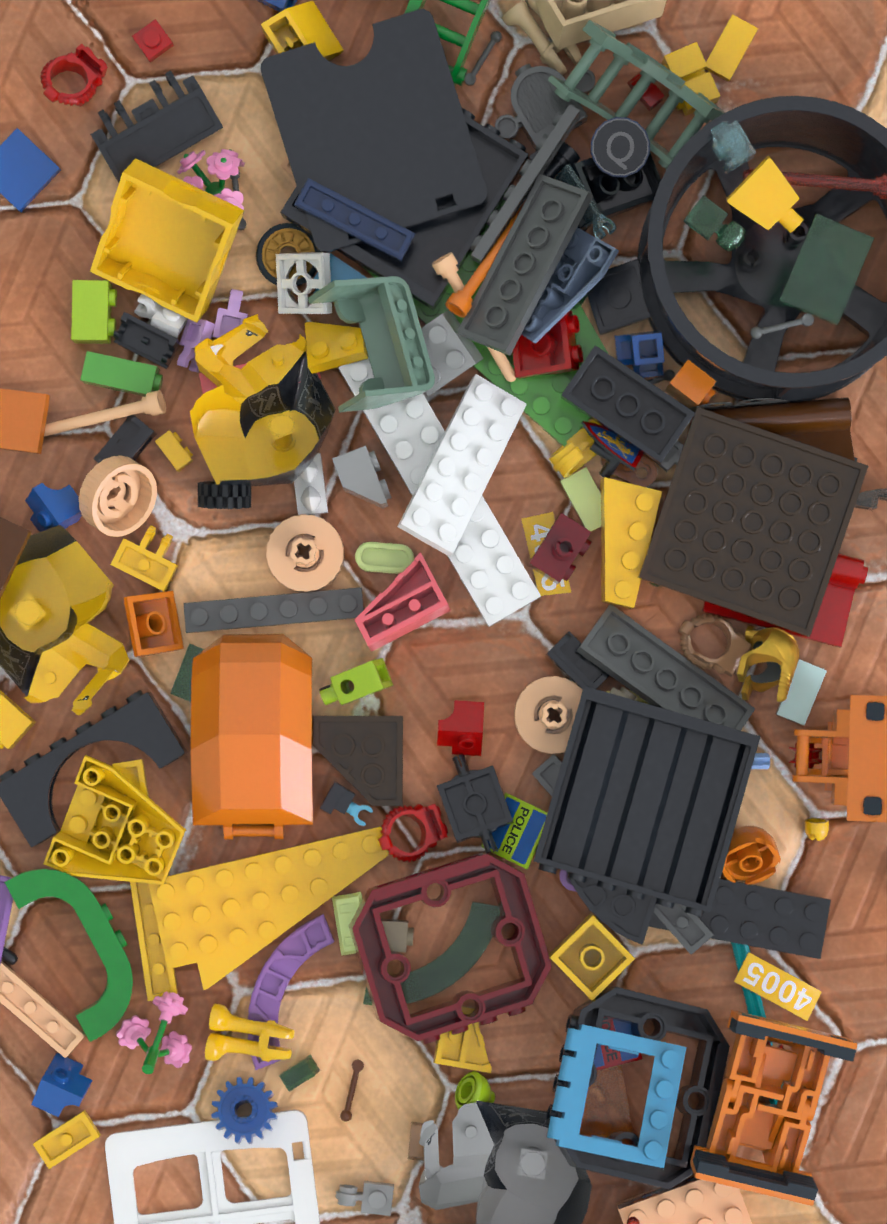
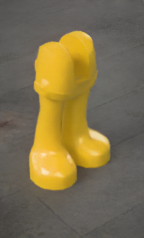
M216 1003L213 1005L209 1018L210 1030L234 1031L259 1036V1041L246 1040L213 1032L208 1036L206 1042V1060H219L225 1053L252 1055L260 1057L262 1061L267 1062L291 1058V1049L269 1045V1038L293 1039V1029L277 1024L274 1020L262 1022L232 1015L224 1005Z

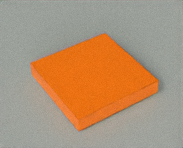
M0 388V449L36 454L42 453L50 395Z

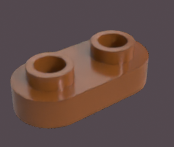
M642 456L634 471L620 462L612 475L630 484L648 487L657 477V467L652 460ZM601 457V465L603 467L607 461ZM638 468H644L647 471L646 478L641 479L636 475Z

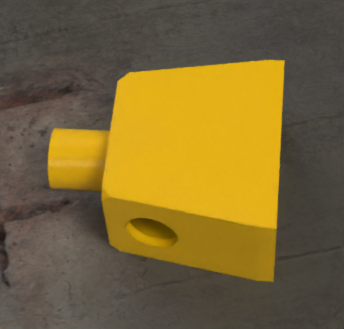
M769 156L726 198V201L731 206L767 230L778 221L791 233L804 220L791 208L799 200V196Z

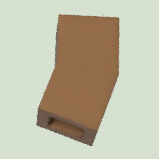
M411 1122L408 1159L424 1161V1147L419 1144L421 1128L424 1123Z

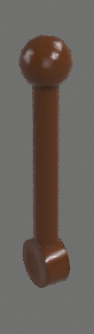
M358 1059L352 1063L354 1070L345 1109L340 1114V1118L344 1122L352 1118L350 1110L359 1072L364 1068L363 1062Z

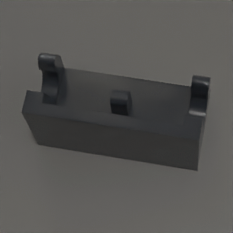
M124 312L121 317L122 323L120 328L113 334L115 338L114 343L167 369L179 347V340Z
M130 415L93 459L100 463L111 456L121 455L135 461L157 434L136 416Z
M568 631L546 655L580 688L583 689L584 686L597 689L610 675L577 652L581 643Z

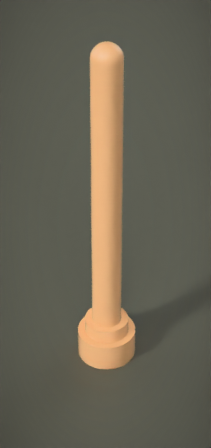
M450 252L435 260L431 265L437 275H441L443 279L446 278L453 291L456 293L458 290H462L465 285L457 274L459 269L456 265L458 262L453 253ZM487 347L508 382H514L516 380L515 371L506 355Z
M160 390L148 392L145 397H142L141 401L48 423L45 426L44 437L143 412L152 416L164 414L166 412L165 399Z

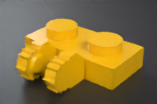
M150 525L139 546L123 538L110 565L165 592L178 565L163 558L172 542L173 536L167 533L162 538L156 554L146 550L156 535V527Z

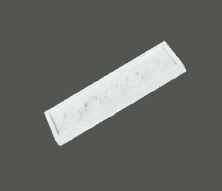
M475 374L397 527L447 556H451L527 404Z

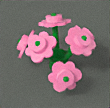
M222 149L221 153L213 152V155L207 158L208 173L216 174V177L219 178V182L212 183L196 164L206 152L203 150L198 154L194 151L184 154V157L180 160L181 166L177 173L181 174L192 168L197 174L193 178L186 176L183 179L184 182L244 210L241 204L244 200L243 194L240 191L232 192L229 188H225V180L230 175H237L239 173L238 167H244L245 165L242 162L243 160L238 158V153L231 149Z

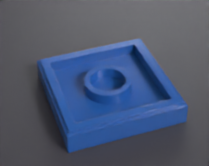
M16 128L0 145V194L21 213L61 169Z

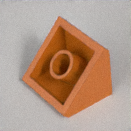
M173 591L123 598L134 657L140 658L184 649Z

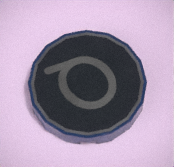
M615 117L604 121L595 130L591 139L590 154L595 165L602 173L614 178H625L637 173L645 165L650 154V140L646 130L638 122L627 117Z

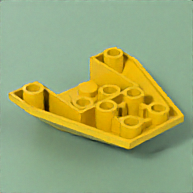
M85 755L74 782L78 786L60 832L53 837L43 864L71 876L164 885L186 829L116 768Z

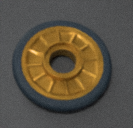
M282 223L270 228L261 237L257 246L256 261L259 270L268 281L277 285L276 254H280L284 248L291 247L297 253L321 252L317 249L313 236L293 223ZM306 261V271L312 278L317 269L310 262ZM296 264L289 273V279L297 273ZM300 275L297 278L296 285L300 286L306 283L305 277Z

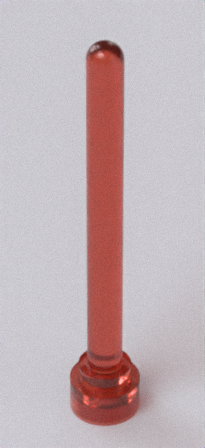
M746 169L742 174L743 179L754 169ZM781 172L790 185L873 192V195H879V199H887V174L884 173L881 176H875L874 179Z

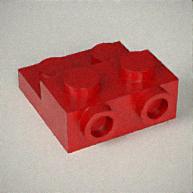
M571 310L537 343L532 342L523 335L520 336L512 351L516 378L520 379L543 374L552 375L579 370V363L583 362L584 356L581 345H576L575 333L580 331L578 317L573 315Z

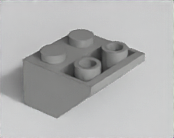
M363 446L332 458L345 492L382 509L388 507L386 500L391 498V494L385 479L379 481L376 472L380 471L381 468L374 451L368 453L367 447Z

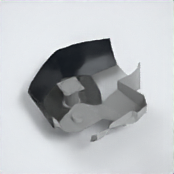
M482 1101L463 1105L452 1121L453 1164L445 1168L439 1165L438 1127L434 1124V1120L424 1122L422 1125L419 1144L424 1147L425 1169L419 1182L421 1203L435 1210L477 1202L476 1224H582L587 1213L592 1184L587 1171L570 1166L559 1147L556 1146L555 1140L547 1138L549 1123L546 1122L547 1112Z

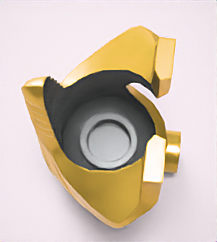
M748 625L745 632V641L751 644L752 650L741 657L737 672L738 680L744 682L741 691L742 699L749 701L753 689L758 692H764L779 684L777 702H783L787 699L799 659L797 642L793 636L780 628L773 627L756 630L755 626ZM767 662V668L763 673L746 677L750 666Z

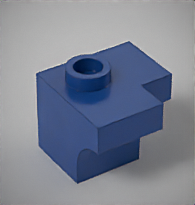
M656 330L614 335L616 359L624 365H632V370L643 378L664 375L663 362L665 360L662 332Z
M41 483L32 488L25 500L34 512L30 520L39 532L58 525L66 529L78 522L82 517L79 509V496L71 485L59 490H53Z
M56 1053L39 1083L31 1105L57 1117L60 1116L65 1106H80L92 1082L91 1079L80 1075L84 1065Z

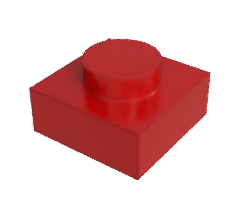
M156 19L132 35L133 40L149 62H152L174 46Z

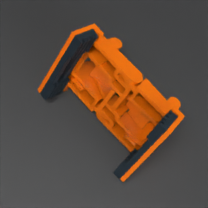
M731 1010L727 1028L737 1034L725 1074L728 1078H725L722 1084L706 1148L694 1146L690 1160L694 1177L813 1206L818 1192L817 1185L811 1173L799 1170L811 1129L809 1121L813 1120L830 1056L853 1062L858 1044L846 1037ZM770 1042L778 1043L780 1045L778 1047L771 1046ZM783 1045L790 1046L792 1051L784 1049ZM759 1096L778 1100L777 1105L758 1101ZM738 1146L761 1150L765 1163L736 1157Z

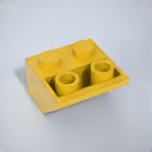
M314 1L286 8L261 24L263 34L276 54L314 42L319 52L328 61L344 52V49Z

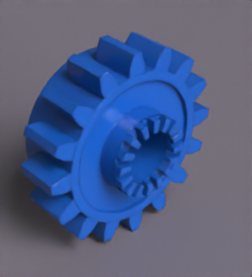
M237 1077V1085L233 1086L227 1081L226 1087L228 1090L226 1092L217 1091L221 1099L220 1101H212V1105L218 1108V1112L211 1114L213 1119H220V1122L215 1127L218 1131L226 1128L224 1137L227 1140L232 1135H235V1142L237 1144L241 1143L242 1138H246L247 1142L252 1144L253 1137L258 1136L261 1140L264 1139L262 1132L265 1129L272 1131L273 1128L269 1122L270 1120H277L278 1116L272 1113V1109L278 1107L277 1102L269 1101L274 1095L271 1090L263 1092L266 1086L264 1082L254 1086L255 1080L253 1077L248 1079L247 1084H244L241 1077ZM244 1103L251 1104L252 1112L250 1116L246 1118L238 1117L237 1111L239 1106Z

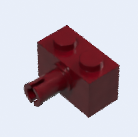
M561 513L528 563V566L556 584H559L562 579L567 582L576 568L572 564L578 554L583 557L591 545L592 541L588 537L592 532Z

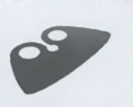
M761 398L737 402L738 405H732L733 403L721 402L704 404L689 409L695 412L697 407L710 410L788 403L790 401ZM763 400L759 402L745 403L747 401ZM713 404H724L720 406H708Z

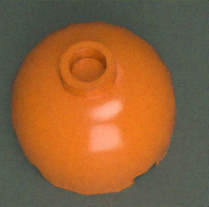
M757 826L735 828L723 867V875L736 883V879L745 880V884L759 883L771 877L776 872L775 866L778 862L780 864L781 861L774 838L763 828Z

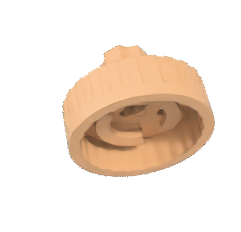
M119 455L106 458L96 464L83 481L79 495L81 515L86 522L108 536L119 537L130 534L147 520L153 510L157 496L155 478L146 467L129 457Z
M300 514L285 519L274 529L267 542L266 558L271 573L282 585L293 591L303 593L319 591L330 585L342 569L344 546L341 537L330 523L315 515ZM301 545L310 550L308 552L310 557L306 560L299 555L298 547Z
M559 676L543 677L530 683L520 693L514 708L515 726L521 738L530 747L548 754L565 752L583 689L575 682ZM548 708L556 709L559 713L561 720L558 723L548 718Z

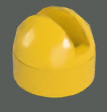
M822 818L805 819V833L809 839L814 840L816 838L817 841H821L827 836L829 820Z

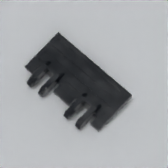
M171 70L165 73L166 80L178 96V99L170 104L163 95V90L159 83L155 80L149 82L163 108L159 110L152 98L131 110L138 122L136 124L132 123L120 100L114 103L115 110L128 127L118 134L107 112L104 110L97 112L112 138L107 139L102 128L90 135L118 182H120L123 171L135 158L156 167L223 128L194 75L182 81L189 92L185 95Z

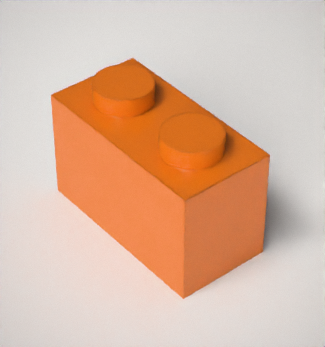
M687 360L665 391L687 408L707 404L716 393L712 387L717 381L690 360Z

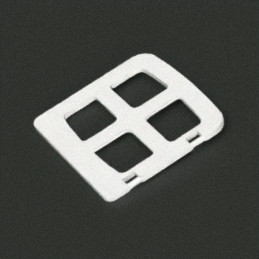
M299 1110L272 1112L278 1116L277 1120H270L269 1122L273 1128L272 1131L265 1129L262 1132L264 1139L261 1140L258 1136L253 1137L252 1144H249L246 1138H242L241 1143L237 1144L235 1142V1135H232L227 1140L224 1137L226 1128L218 1131L215 1127L220 1122V1119L111 1134L105 1142V1153L114 1224H258L289 1219L293 1220L295 1224H320L306 1115ZM302 1142L303 1159L294 1160L292 1143ZM249 1148L283 1149L287 1154L291 1194L285 1197L238 1203L228 1201L225 1195L221 1152L223 1150ZM192 1154L196 1155L203 1196L202 1204L197 1208L140 1214L137 1208L133 1176L134 1169L137 1166L159 1160Z

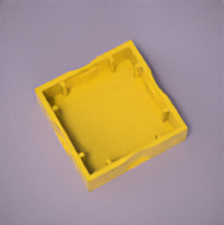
M135 158L122 173L111 206L110 221L100 239L90 272L127 290L144 294L159 305L194 322H198L211 304L244 210Z

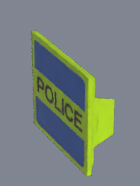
M505 793L504 797L514 823L498 828L492 833L498 848L497 851L493 852L489 841L488 844L492 853L528 869L537 850L548 812Z

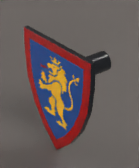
M586 421L581 422L587 433L595 440L590 450L607 461L599 472L602 477L610 478L620 462L631 470H635L643 456L642 452L601 425Z

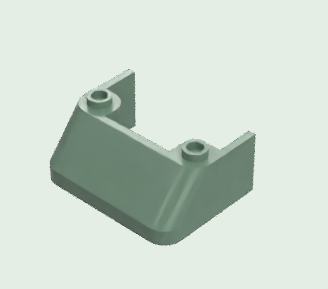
M397 276L334 280L308 297L309 304L334 302L337 315L341 320L349 324L359 323L374 378L364 381L359 387L358 395L338 406L339 413L377 409L420 395L433 387L435 383L434 372L412 294L405 280Z

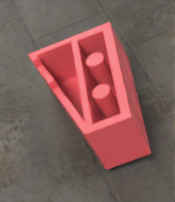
M420 552L414 558V561L394 579L391 585L383 593H380L354 620L372 652L451 610Z

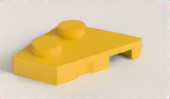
M316 322L305 323L307 362L312 374L368 359L361 328Z
M462 1006V1012L465 1015L475 1010L471 1007ZM479 1022L468 1025L469 1030L452 1035L451 1031L440 1034L433 1062L435 1064L491 1073L492 1068L485 1050L484 1039L478 1025Z

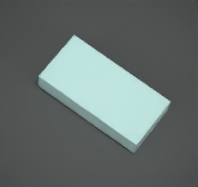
M798 659L787 699L780 702L776 715L805 726L827 670Z

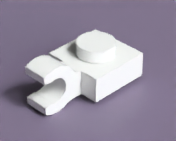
M141 294L138 298L139 305L134 313L140 317L151 319V326L177 338L186 325L188 318L159 305L144 294Z

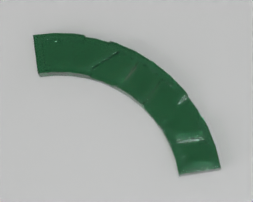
M472 901L466 923L453 944L430 963L411 971L409 977L400 983L406 1004L426 999L453 985L474 966L493 937L491 935V926L493 921L500 916L499 906ZM366 986L363 1004L372 1005Z

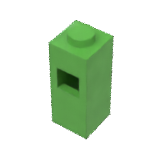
M87 351L80 380L84 384L145 397L148 392L161 390L163 375L159 374L160 369L154 365Z

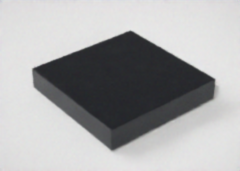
M639 259L609 268L604 277L587 293L600 335L650 319V314L643 297Z

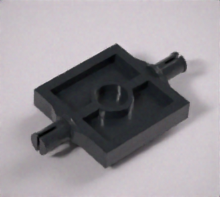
M459 755L462 767L456 756L452 760L458 775L451 781L437 785L455 839L459 843L470 838L481 837L485 853H491L488 841L493 852H495L498 848L492 833L498 828L514 822L494 767L492 765L481 770L469 771L465 755Z

